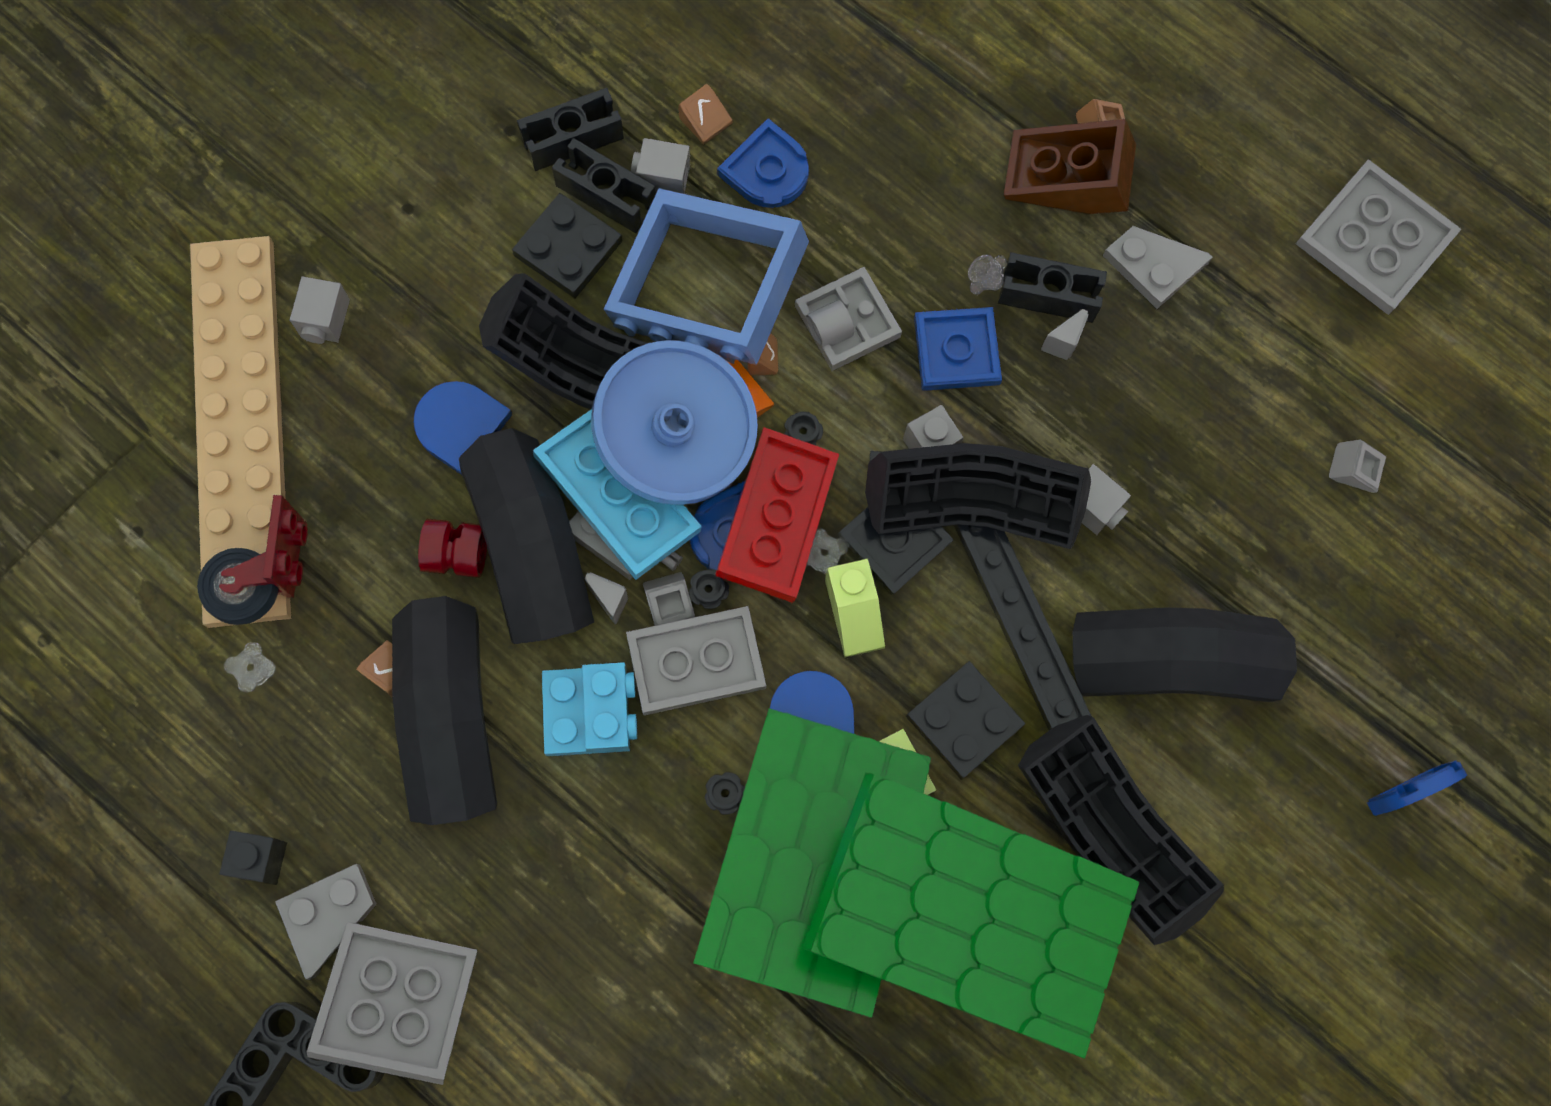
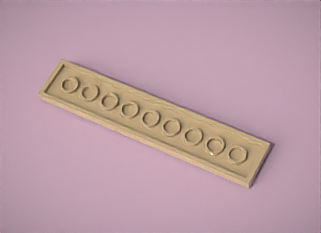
M270 236L190 244L201 570L209 559L226 549L246 548L259 554L266 552L273 495H282L285 498L274 243ZM226 578L223 584H233L235 578ZM244 588V589H243L240 593H238V594H243L244 596H248L249 593H250V590H249V589L247 590V588ZM223 591L227 600L237 602L232 598V595ZM277 594L271 609L263 617L251 623L291 619L290 598ZM202 605V622L207 628L234 625L216 619Z

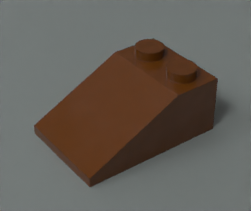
M1126 119L1014 130L1004 189L1005 199L1087 214L1128 211L1136 143Z

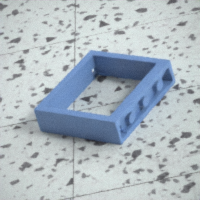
M658 188L604 307V311L614 324L613 327L624 330L628 336H635L637 333L648 336L654 342L666 340L689 342L711 350L730 363L734 364L735 360L757 365L809 240L800 220ZM670 224L776 249L741 333L634 306Z

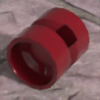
M426 519L422 526L419 540L418 564L420 571L445 574L449 569H453L457 576L480 578L484 571L487 555V545L480 524L462 522L458 528H454L451 521Z

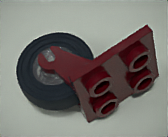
M273 495L266 552L259 554L246 548L226 549L209 559L200 572L197 585L200 601L209 614L224 623L242 625L260 619L271 609L277 594H282L287 598H294L295 586H300L302 582L303 566L301 561H299L300 546H305L307 542L308 527L302 516L282 495Z

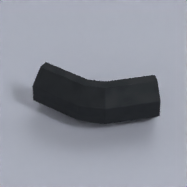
M525 273L515 274L491 297L479 324L484 348L549 391L590 410L592 409L599 385L612 365L631 350L648 344L614 332L588 319Z
M510 428L480 435L459 457V465L490 555L511 642L513 644L543 641L576 632L594 623V618L574 536L556 483L533 456V450L540 446L539 441L532 436Z
M960 443L880 452L868 463L865 494L872 526L878 534L961 524L986 526L1071 549L1076 541L1086 512L1091 477L1089 469L1003 446Z
M447 596L412 600L392 618V697L395 731L410 822L428 825L466 821L493 811L497 807L481 692L478 614L474 606Z
M1172 607L1078 612L1072 631L1073 666L1077 686L1082 697L1180 693L1274 702L1282 700L1297 672L1295 638L1275 618L1204 608Z
M1085 715L1059 724L1028 746L1018 767L1076 855L1139 881L1135 899L1131 903L1132 908L1129 917L1153 945L1178 938L1207 914L1223 894L1224 884L1154 810L1140 792L1094 717Z

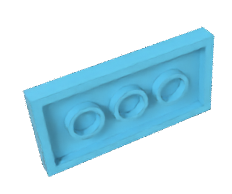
M591 409L535 448L533 456L634 579L637 580L700 533L702 526L684 505H670L650 501L631 492L613 477L602 462L593 440Z

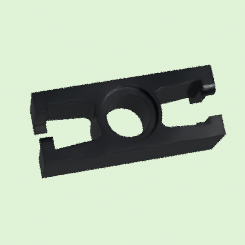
M608 88L517 120L525 149L529 151L531 163L535 171L554 165L559 158L563 160L570 159L567 146L573 138L593 150L624 139L621 117L618 111L613 112V100ZM570 127H576V128H578V129H577L576 131H574V132H565V131H564L565 129L570 128Z
M573 138L567 146L570 157L568 165L573 170L580 166L587 171L586 175L582 176L565 168L566 161L559 158L552 167L556 187L632 232L637 233L644 221L640 215V207L635 204L631 207L622 200L625 196H628L644 204L645 209L649 210L656 195L655 186ZM602 183L613 185L608 189L597 188Z
M1010 252L1003 272L1002 281L1004 283L999 294L998 304L1071 318L1083 309L1088 311L1087 314H1089L1086 322L1093 323L1102 306L1103 297L1098 295L1105 286L1107 271ZM1017 278L1031 282L1033 285L1012 283V279ZM1044 284H1053L1058 287L1060 292H1051ZM1071 291L1091 293V297H1095V299L1074 294Z

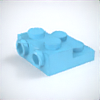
M625 662L582 665V668L542 671L544 754L546 756L630 751V740L637 739L636 714H629L628 698H635L636 691L634 672L627 673Z

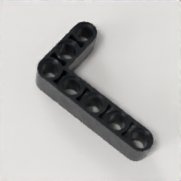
M280 1002L269 1006L264 1011L204 1106H227V1099L232 1091L237 1092L241 1096L243 1106H262L293 1057L338 1086L351 1092L362 1091L376 1086L382 1080L384 1073L370 1070L368 1078L364 1082H359L352 1075V1066L307 1057V1049L318 1013L298 1002ZM286 1010L290 1011L295 1018V1026L288 1035L283 1034L278 1027V1019ZM259 1050L264 1051L269 1058V1067L263 1075L257 1074L252 1066L253 1058Z

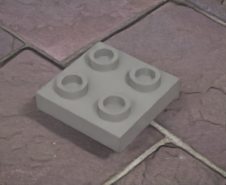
M865 267L795 300V308L831 371L901 338V328Z

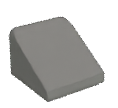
M1082 309L1050 332L1041 350L1065 360L1070 359L1087 321L1088 311Z
M1361 439L1340 442L1335 449L1329 478L1371 493L1378 492L1386 456Z
M591 572L590 574L587 573L585 580L589 590L612 622L617 624L628 600L625 587Z
M682 572L643 583L655 626L695 617Z

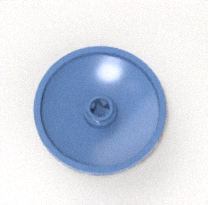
M657 341L642 345L626 353L605 374L592 406L591 429L597 452L608 471L631 492L650 501L662 504H692L704 501L722 492L746 467L752 456L757 438L756 408L752 395L742 377L718 354L689 342Z

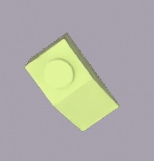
M868 559L827 568L825 583L844 657L884 649L885 642L879 599Z

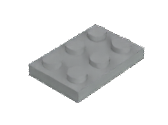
M749 606L626 632L643 715L766 689Z

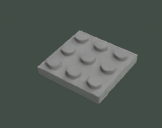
M1368 159L1300 237L1296 245L1389 315L1460 232L1461 228Z
M347 922L309 1042L307 1057L443 1085L477 950Z

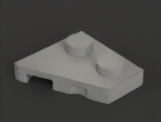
M1135 226L1127 230L1103 254V257L1156 309L1208 265L1213 258L1207 252Z
M360 864L352 865L275 901L306 980L315 978L321 972L320 968L334 951L339 948L347 922L358 924L376 906L375 899Z

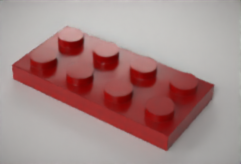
M763 427L715 576L793 603L799 592L839 454Z

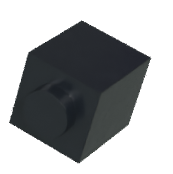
M230 830L219 875L277 885L287 842L271 837Z

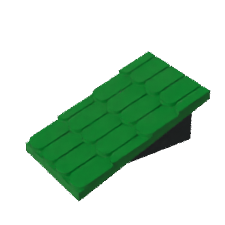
M769 708L693 963L872 1018L881 979L802 948L865 772L879 775L924 793L931 757Z
M865 772L802 949L1085 1059L1091 1041L1090 1036L1093 1034L1105 996L1104 990L1107 989L1119 950L1117 948L1122 941L1132 908L1131 903L1135 899L1139 881L1080 856L1070 854L1026 834L1013 831L948 802L935 799L893 780Z

